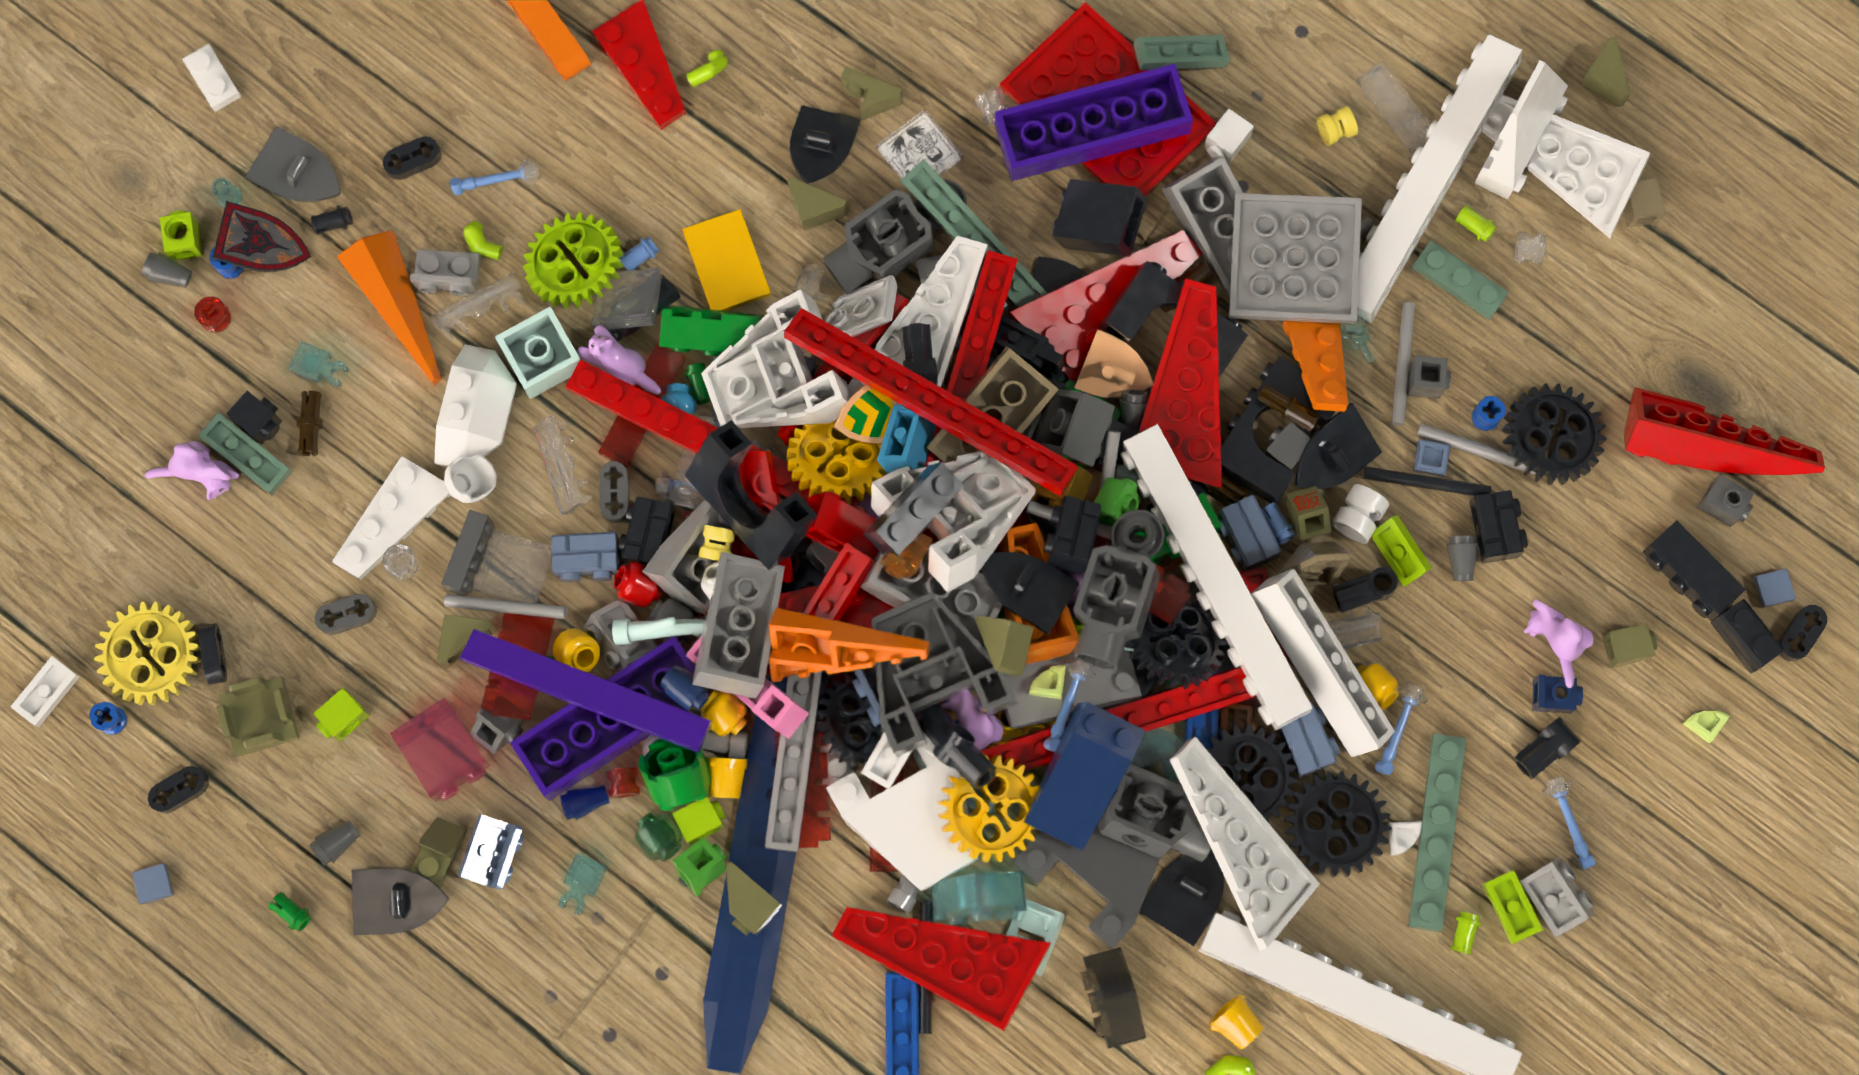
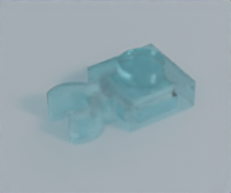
M301 341L288 370L318 384L322 376H324L332 386L341 387L342 383L338 379L333 378V374L337 370L348 373L349 368L340 361L329 363L332 358L329 352Z
M576 853L563 882L570 886L571 889L562 895L559 900V907L564 909L570 899H575L578 905L574 913L580 916L585 909V901L583 899L585 894L595 896L607 866Z

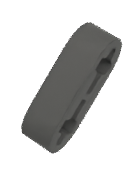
M612 461L603 465L600 470V509L606 520L612 523H619L625 520L627 508L630 504V479L625 466L619 462ZM612 470H617L619 475H623L622 478L617 479V489H612L610 479L606 478V476L612 474ZM617 495L618 503L623 506V509H618L617 515H613L607 507L612 506L613 496Z
M356 594L320 607L315 615V623L325 634L336 635L372 622L376 617L377 606L367 595ZM359 602L369 606V608L364 610L365 616L363 617L358 613L350 615L348 613L358 609L357 603ZM329 612L334 616L342 614L344 616L334 620L335 626L333 627L323 623V621L328 619L327 614Z

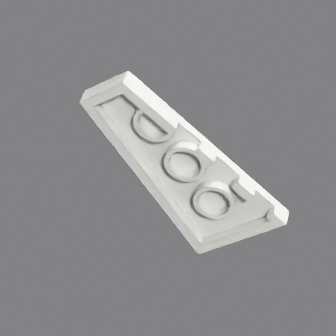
M401 456L332 562L362 580L391 552V549L398 542L408 537L413 532L412 529L425 517L428 518L446 497L449 498L451 496L445 482Z

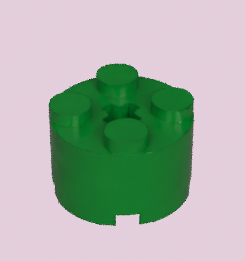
M660 738L648 746L650 751L644 757L643 754L640 755L638 766L651 800L658 804L661 810L670 811L677 806L694 800L700 801L708 796L711 776L702 747L699 753Z

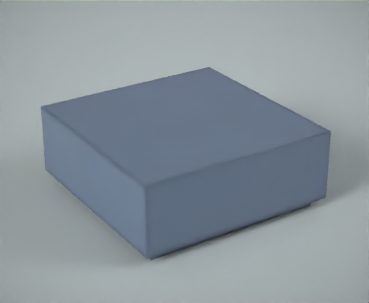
M1419 439L1413 472L1445 477L1451 445Z
M1787 568L1753 578L1762 608L1791 602L1796 599Z
M163 863L132 872L139 904L144 905L174 896L167 864Z

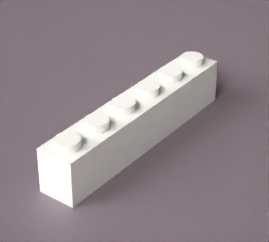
M1293 568L1268 578L1251 593V596L1351 757L1379 749L1395 731L1295 569Z

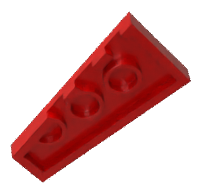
M644 0L638 1L592 31L595 39L660 130L686 114Z
M749 449L740 465L741 482L750 499L759 508L770 513L773 507L780 503L770 450ZM736 534L735 541L731 543V553L759 560ZM789 556L778 564L785 566L782 582L794 581Z

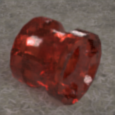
M213 296L205 297L196 304L194 309L195 318L207 331L220 333L228 328L231 323V313L219 298Z
M626 767L606 771L607 779L611 783V788L608 790L609 798H628L641 794L640 787L636 784V778L639 775L638 768Z

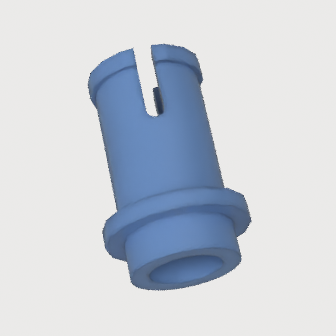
M649 236L645 239L641 237L640 243L619 258L629 273L651 257L655 259V254L660 252Z
M1276 502L1265 506L1266 510L1261 509L1279 545L1288 542L1296 535L1293 531L1294 525H1289Z

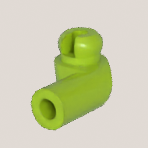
M717 49L710 52L708 55L710 62L687 73L688 81L693 87L710 80L727 67L728 58L725 57L722 50Z
M472 221L464 227L463 236L472 253H479L480 256L500 260L503 246L486 241L482 230L483 225L480 222Z
M1225 1055L1204 1071L1205 1075H1255L1256 1070L1253 1067V1062L1247 1057Z

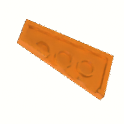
M1283 321V330L1285 335L1289 336L1293 346L1292 354L1295 361H1299L1303 372L1301 377L1313 409L1345 412L1348 406L1340 323Z

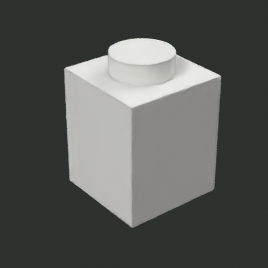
M1228 109L1208 134L1204 147L1212 158L1224 156L1226 162L1230 164L1251 137L1254 126L1231 109Z

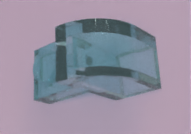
M1163 729L1147 731L1144 733L1134 755L1133 765L1146 769L1160 763L1167 780L1181 785L1170 759L1184 744L1176 735Z

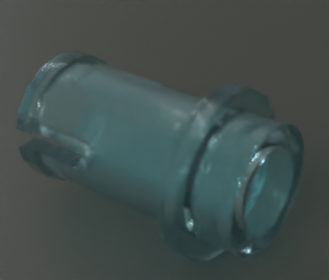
M219 178L213 182L212 191L223 208L226 201L240 204L242 200L241 191L236 186H233L230 181H227L226 178Z

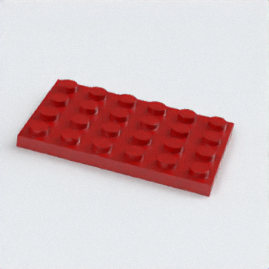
M1085 2L999 84V89L1015 104L1022 105L1148 70L1139 69L1134 46ZM1185 94L1193 119L1190 134L1080 164L1100 183L1134 186L1147 197L1206 140L1208 134L1217 123Z

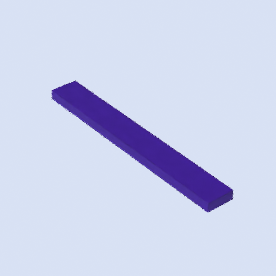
M473 629L460 657L466 663L699 753L712 724L710 720L476 629Z

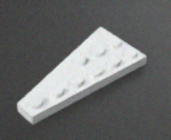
M1505 95L1501 96L1482 129V132L1495 143L1518 100ZM1552 115L1525 168L1606 236L1611 238L1650 157V152Z
M957 236L937 262L933 272L915 292V296L902 309L876 344L874 350L903 366V360H905L903 327L913 323L930 324L938 386L943 388L983 266L988 244ZM853 378L848 384L851 395L865 384Z
M1196 737L1190 738L1170 759L1171 764L1259 950L1267 949L1320 883Z

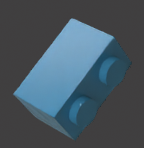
M894 405L877 459L887 474L908 466L910 470L925 467L930 451L926 447L933 439L937 425L902 405Z

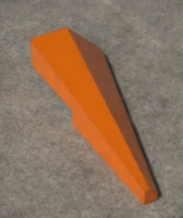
M390 230L361 238L336 257L432 384L436 385L443 379L434 357L396 235Z
M779 608L775 609L769 623L772 645L769 665L772 682H781L784 677L798 675L799 679L807 678L810 673L827 671L828 674L871 668L877 662L891 661L892 664L901 663L903 658L920 656L923 660L927 659L929 654V641Z

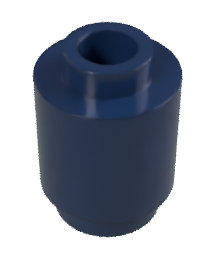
M675 665L664 676L660 686L665 689L664 693L688 712L694 708L699 711L710 697L707 694L709 688L692 685L694 674L685 667L681 669Z

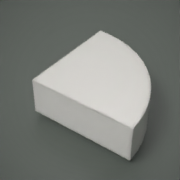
M1422 821L1388 823V826L1391 827V830L1388 832L1390 856L1399 855L1414 845L1421 833Z

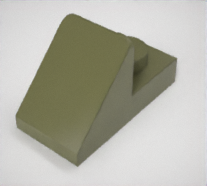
M845 66L841 75L842 89H845V92L852 97H865L860 108L861 120L868 119L901 105L903 101L902 88Z
M437 817L418 842L422 847L411 871L427 877L441 888L467 829Z

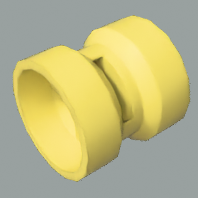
M1348 106L1337 109L1333 115L1324 114L1317 117L1319 133L1327 146L1337 143L1339 138H1350L1358 134L1355 117Z
M704 525L703 536L705 537V542L700 547L698 557L719 561L721 552L732 554L729 549L730 544L735 541L736 533L733 530ZM710 540L725 542L726 544L720 545L710 543Z

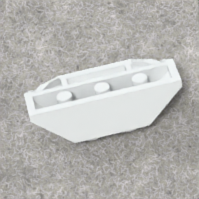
M465 344L452 364L436 425V465L448 467L453 460L460 456L470 457L479 454L485 457L502 445L517 384L495 350Z

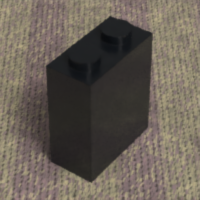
M1070 179L1067 189L1062 194V205L1058 218L1053 223L1052 236L1066 249L1130 257L1148 200L1134 186Z

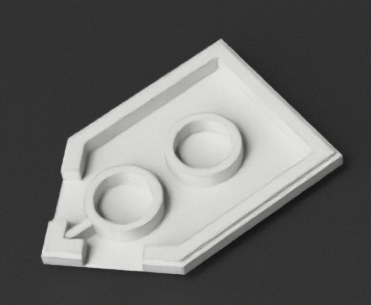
M887 276L858 288L847 295L840 296L832 304L835 309L824 321L852 337L892 321L897 293V283L894 276Z

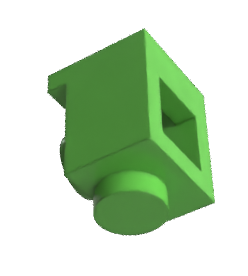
M1108 477L1094 501L1101 505L1099 516L1101 523L1114 526L1117 519L1123 514L1138 509L1142 499L1137 494L1139 486L1134 481L1127 478L1118 480Z
M702 837L672 861L680 878L696 896H699L704 887L726 871L724 860L727 857L716 843L711 846Z

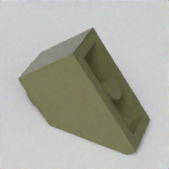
M730 861L726 866L729 912L736 918L732 924L746 936L750 931L758 935L783 905Z

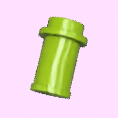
M1468 205L1460 211L1455 219V222L1477 235L1476 239L1478 241L1482 239L1487 242L1497 229L1492 219L1488 221L1469 208Z
M1463 911L1460 912V916L1455 918L1458 924L1451 950L1469 955L1472 954L1471 950L1477 927L1482 925L1479 923L1480 916Z

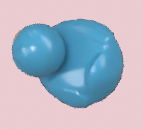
M680 383L667 385L666 394L660 398L661 400L691 415L697 411L696 400L691 395L692 389L690 386Z

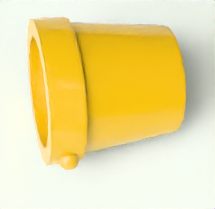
M705 757L711 776L708 797L740 798L745 769H747V759Z
M1240 994L1225 1003L1211 1018L1209 1025L1212 1031H1219L1235 1046L1243 1049L1261 1033L1264 1026L1246 1004L1245 996Z

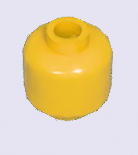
M572 628L561 632L555 639L553 656L558 662L584 672H589L599 660L600 648L597 641L585 631Z
M1372 663L1368 666L1360 665L1356 668L1381 710L1387 709L1399 694L1397 691L1398 681L1379 663Z
M713 690L709 694L710 697L706 704L700 709L702 711L700 717L711 721L710 730L717 736L723 737L730 732L736 735L747 723V720L744 718L747 711L746 704L732 693Z

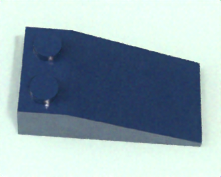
M1089 702L1077 703L1023 823L1083 851L1132 762L1145 730Z

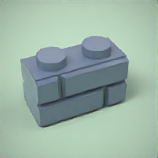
M1254 495L1219 510L1217 517L1222 525L1219 534L1223 539L1228 537L1232 549H1229V553L1236 567L1242 566L1244 571L1252 570L1280 556L1282 551Z
M616 532L552 535L551 537L552 571L556 578H561L562 582H579L580 576H593V580L607 581L611 580L612 575H616L620 568V553H618L619 537Z
M1310 701L1312 706L1310 713L1278 729L1282 741L1286 743L1285 748L1287 752H1291L1293 755L1290 760L1293 765L1297 766L1295 772L1298 778L1334 765L1337 762L1336 755H1339L1335 739L1332 736L1328 738L1323 728L1327 724L1325 715L1320 707H1314L1312 701Z

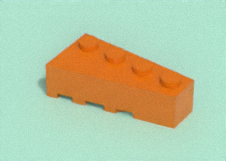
M1037 523L1009 529L998 545L999 552L1022 553L1038 558L1046 563L1048 562L1049 554L1044 552L1045 543ZM1067 605L1048 635L1035 627L1033 628L1025 665L1068 655L1072 652L1079 637ZM1004 607L1005 620L1034 627Z

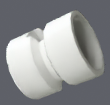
M1354 484L1345 499L1347 507H1340L1331 524L1344 536L1356 542L1367 544L1376 529L1374 521L1382 519L1390 504L1376 491L1360 484Z

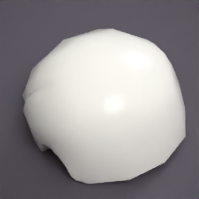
M482 455L460 456L453 460L445 470V485L450 495L463 503L478 502L487 497L496 487L497 474L492 463Z

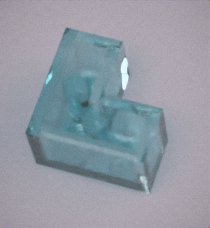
M976 872L941 879L938 883L931 886L935 921L948 920L949 925L968 924V918H972V922L992 920L991 916L993 915L995 921L1013 920L1014 913L1027 911L1023 872Z

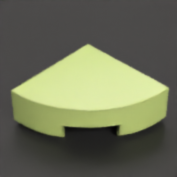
M1066 665L1052 666L1039 674L1030 686L1029 695L1062 699Z
M1701 711L1687 718L1683 725L1708 743H1711L1730 716L1721 711Z

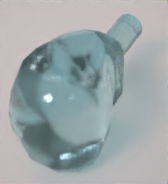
M1357 314L1356 324L1340 323L1343 338H1348L1355 350L1360 348L1368 364L1374 362L1375 358L1366 345L1371 339L1367 333L1365 320Z

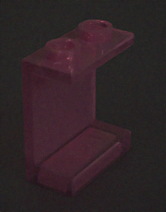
M443 698L390 733L426 792L435 801L439 799L446 801L459 792V786L467 781L470 784L478 781L486 775L485 769L491 766L478 750L457 717V712L453 705L446 698Z

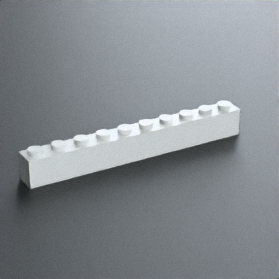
M1490 34L1484 43L1479 42L1476 45L1471 59L1474 61L1469 69L1464 68L1457 79L1456 85L1459 86L1454 95L1449 94L1441 108V111L1444 113L1439 122L1434 120L1426 134V137L1429 139L1424 148L1419 146L1411 160V163L1414 164L1409 174L1405 172L1402 174L1396 186V189L1399 190L1394 200L1388 199L1381 212V216H1383L1379 226L1373 225L1366 238L1368 245L1363 253L1360 252L1358 317L1370 323L1373 322L1519 67L1522 59V49Z
M1158 424L1123 441L1124 452L1121 453V457L1129 471L1134 469L1139 480L1135 482L1139 486V492L1143 498L1149 496L1154 508L1150 509L1151 513L1156 515L1169 533L1166 541L1174 554L1179 552L1184 561L1181 568L1189 582L1195 581L1200 591L1196 593V596L1205 611L1210 609L1215 618L1212 626L1220 639L1225 637L1231 648L1227 650L1231 662L1235 668L1241 666L1246 676L1242 680L1251 697L1256 695L1262 706L1258 710L1265 724H1272L1274 729L1277 730L1310 713L1312 706Z
M1223 911L1222 915L1218 913L1213 915L1198 949L1199 952L1466 1075L1514 1074L1522 1052L1514 1049L1516 1044L1500 1036L1493 1040L1483 1035L1485 1030L1475 1024L1466 1022L1465 1026L1453 1021L1454 1015L1442 1009L1435 1008V1011L1432 1012L1423 1008L1424 1002L1408 994H1405L1404 998L1391 993L1393 987L1378 980H1375L1373 984L1362 980L1363 974L1350 967L1344 966L1343 970H1340L1331 965L1332 959L1316 952L1313 953V956L1300 951L1302 946L1289 939L1284 938L1282 942L1274 939L1267 949L1259 950L1249 927L1240 924V917L1227 911Z

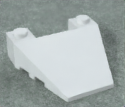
M1539 60L1474 182L1507 200L1513 190L1519 193L1527 178L1522 172L1554 113L1560 115L1568 98L1563 96L1568 85L1545 62Z
M801 289L773 303L766 310L768 313L755 326H749L744 331L746 335L733 347L730 345L701 373L720 426L730 420L738 428L830 423L838 419L842 408L852 396L847 382L833 370L813 380L800 346L784 338V330L801 308L822 319L816 302Z
M982 451L957 456L956 461L944 463L961 481L964 487L927 525L940 540L930 546L928 571L947 592L968 582L977 575L1036 491L1022 474ZM939 460L928 462V465L939 463ZM909 466L899 468L872 482L871 508L880 517L927 467L910 470Z
M925 733L923 734L928 744L916 750L926 768L870 799L855 772L826 788L845 823L874 850L888 860L893 867L921 892L979 859L978 857L976 859L969 857L970 848L964 853L959 852L958 846L961 841L954 844L950 843L948 839L953 834V831L944 832L941 829L948 823V820L938 817V814L946 811V807L938 804V801L945 800L948 797L941 788H951L953 784L947 777L950 775L958 778L960 774L955 768L943 764L933 754L935 746ZM967 799L962 804V810L966 815L970 814Z

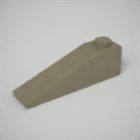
M1323 537L1306 539V543H1302L1274 576L1294 568L1305 587L1334 585L1351 560V555L1349 551L1336 542H1325Z

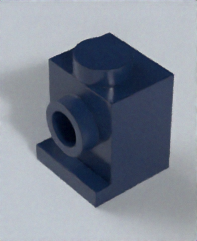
M1539 674L1533 679L1532 711L1571 714L1576 711L1577 705H1582L1583 687L1577 686V678H1574L1571 688L1566 686L1564 677ZM1556 688L1564 689L1565 698H1559L1556 695Z

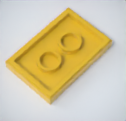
M741 209L682 229L710 309L729 311L771 296Z

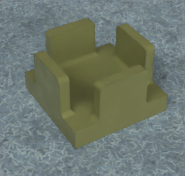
M282 676L270 680L256 677L230 685L229 692L219 694L221 705L217 706V712L223 735L231 741L234 756H244L300 739L285 680Z

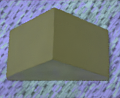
M1614 37L1608 40L1580 84L1619 107L1625 104L1631 94L1617 39Z
M789 177V192L804 231L846 215L848 211L846 200L796 178Z
M444 614L437 660L447 669L461 659V654L473 629L491 636L495 634L498 630L490 620Z
M978 615L975 618V622L995 670L1020 677L1024 672L1034 627L1011 620Z

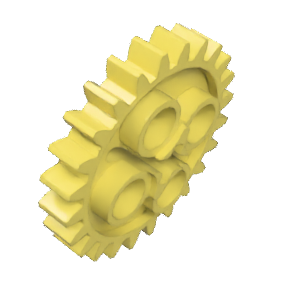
M143 601L140 604V611L134 606L128 605V615L117 611L116 614L119 621L114 623L108 620L106 623L111 628L110 632L100 631L99 633L106 640L105 643L95 644V647L102 650L103 654L95 657L94 660L104 664V666L97 670V673L108 675L102 683L108 687L114 685L111 693L116 696L123 693L122 699L130 702L134 697L135 703L142 706L145 698H147L148 703L154 706L157 702V696L164 702H169L168 692L171 691L177 696L181 695L178 685L181 683L189 687L190 683L185 677L187 674L197 675V672L191 668V665L201 663V660L193 654L200 651L201 648L200 645L192 642L199 637V634L195 631L188 632L194 624L189 620L182 622L185 615L180 611L173 615L174 608L170 605H167L162 610V605L155 601L150 610L149 605ZM158 624L159 630L157 635L153 638H147L148 628ZM133 631H136L141 642L151 649L150 654L165 671L164 676L160 675L152 661L145 658L147 653L133 638ZM131 643V653L127 657L121 658L120 651L122 647ZM176 649L177 656L175 660L166 664V653ZM149 668V678L147 681L139 683V673Z

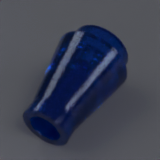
M604 785L566 790V794L559 796L566 820L574 818L577 821L601 806L610 803Z

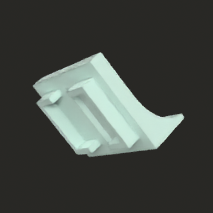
M1021 897L1006 936L1010 935L1028 939L1017 934L1018 930L1022 929L1045 938L1044 942L1051 943L1047 954L1036 972V975L1042 977L1066 916L1061 912Z

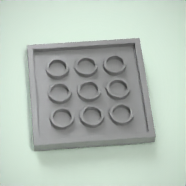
M1235 193L1229 318L1356 324L1362 198Z

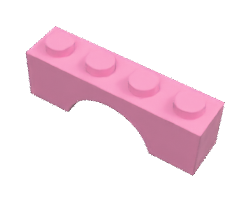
M702 635L685 655L695 664ZM766 677L764 686L756 699L734 694L751 708L756 715L788 739H790L809 715L805 709Z

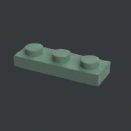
M1223 35L1137 37L1133 44L1140 70H1152L1175 64L1177 69L1226 67L1230 61Z
M1433 241L1428 243L1412 266V269L1488 320L1491 319L1509 293Z
M219 412L198 435V437L271 496L292 473L286 465Z

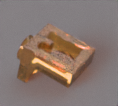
M921 533L900 553L899 556L903 557V559L888 552L882 557L880 564L886 567L885 571L891 576L898 579H909L918 570L933 539Z

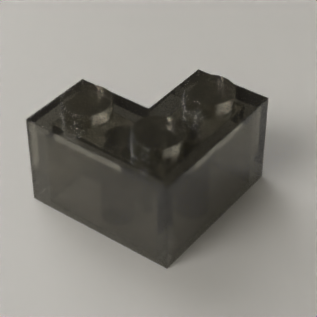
M1121 947L1083 957L1086 971L1080 972L1084 990H1091L1092 992L1087 994L1092 1013H1098V1016L1093 1018L1097 1037L1104 1036L1108 1049L1146 1039L1137 991Z

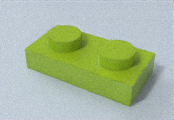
M1398 515L1387 520L1373 532L1372 539L1403 587L1410 585L1433 569Z
M1514 870L1482 884L1511 944L1543 930Z

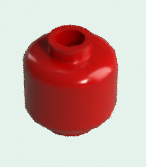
M633 561L628 563L627 566L623 565L619 568L613 587L616 589L619 599L644 608L649 606L652 601L657 602L663 590L643 573L646 565Z

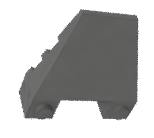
M933 592L872 618V628L875 630L925 640L930 643L927 659L922 660L920 656L903 658L902 662L892 664L891 661L876 663L880 721L891 748L897 757L928 744L915 713L975 687L988 717L1018 704L1006 674L995 670L989 653Z
M1098 824L1083 851L1044 832L1034 837L1035 841L1029 842L1026 850L1016 857L1012 865L1036 886L1040 884L1058 862L1069 869L1108 903L1086 930L1112 951L1135 924L1160 859L1100 834Z

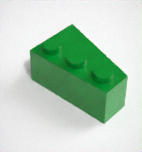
M670 305L662 309L659 347H669L671 351L687 353L690 352V349L703 350L702 354L719 356L730 345L733 347L746 335L744 331L751 325L755 326L764 315Z

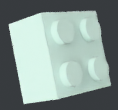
M551 307L495 336L530 399L570 378L581 360Z

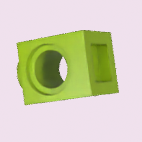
M177 210L170 212L169 216L159 217L164 253L170 259L180 261L203 256L199 222L191 212ZM187 229L184 237L175 239L178 231Z
M344 688L340 689L313 713L319 720L316 727L328 739L333 736L339 741L346 738L370 716L350 692Z
M708 796L672 813L689 845L696 843L702 837L706 838L725 828L721 820L726 816L718 800L711 802Z

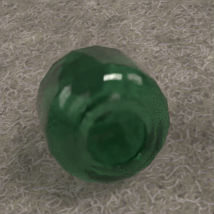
M648 813L637 822L638 829L634 840L650 860L656 861L660 859L662 862H665L676 855L682 848L680 842L682 841L683 834L669 815L665 813L656 815Z

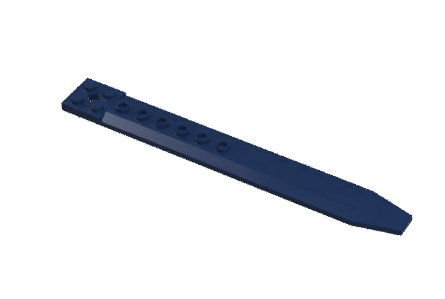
M804 559L806 568L802 577L782 586L780 594L807 588L808 584L820 585L824 577L807 559ZM822 671L818 703L820 699H824L822 695L826 688L827 671ZM788 676L784 677L781 682H772L786 694ZM756 714L728 863L731 861L783 906L758 935L750 931L746 936L732 924L736 918L729 912L726 873L704 992L703 1007L707 1069L741 1074L769 1010L796 852L765 848L780 733ZM816 720L815 722L806 796L815 751L816 739L818 732L816 731L818 726L817 722H820L818 720Z

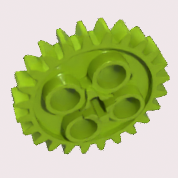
M579 212L576 219L573 220L570 214L566 213L564 222H560L555 217V226L550 227L545 223L543 224L546 231L544 234L534 233L538 241L537 243L529 242L527 244L532 253L523 255L528 262L523 265V269L527 273L525 279L531 286L530 288L535 295H539L544 303L549 300L552 306L556 308L561 302L562 306L568 309L571 302H574L579 309L584 299L591 305L593 304V295L596 294L598 297L603 298L604 295L601 291L603 287L607 289L613 288L609 280L610 278L619 279L620 276L615 269L623 267V263L619 258L624 256V253L620 248L621 242L611 226L608 227L603 219L597 221L593 214H590L585 219L582 212ZM581 238L579 242L574 243L577 239ZM559 243H563L575 260L580 263L584 271L589 275L587 279L582 277L572 262L558 247ZM556 257L554 261L549 262L552 258ZM598 259L595 263L590 264L593 260ZM573 278L570 282L565 283L568 279Z

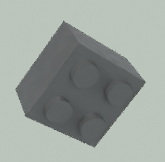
M1059 389L1047 403L1033 441L1072 463L1093 467L1095 460L1101 453V443L1106 430L1111 426L1115 406L1085 392Z

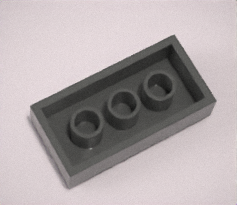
M469 509L441 583L447 591L462 596H468V593H472L475 582H473L474 577L481 570L482 564L480 562L482 556H486L489 548L487 543L489 538L494 536L496 529L494 527L495 524L488 515Z

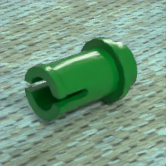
M696 363L687 366L685 378L689 379L696 405L711 402L701 374L706 369L705 364Z
M283 892L278 893L273 898L276 901L275 904L273 902L269 903L268 908L289 924L288 928L290 930L296 929L300 932L311 921L312 916L308 914L309 910L299 907Z

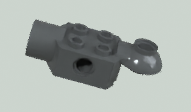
M943 179L967 205V197L963 189L956 182ZM895 189L846 223V242L822 258V261L834 280L847 295L870 278L878 281L887 276H896L935 248L934 231L942 227L917 200L914 203L913 197Z
M1133 510L1123 514L1117 519L1112 528L1111 541L1113 546L1105 545L1093 549L1073 609L1076 617L1083 624L1073 654L1077 659L1096 667L1117 670L1126 641L1141 638L1160 578L1156 565L1150 560L1159 552L1164 543L1165 531L1162 522L1156 515L1146 510ZM1143 532L1147 534L1143 542H1131V538L1135 533Z
M1130 764L1098 822L1100 834L1158 859L1162 858L1172 849L1200 862L1204 861L1211 850V846L1183 787Z

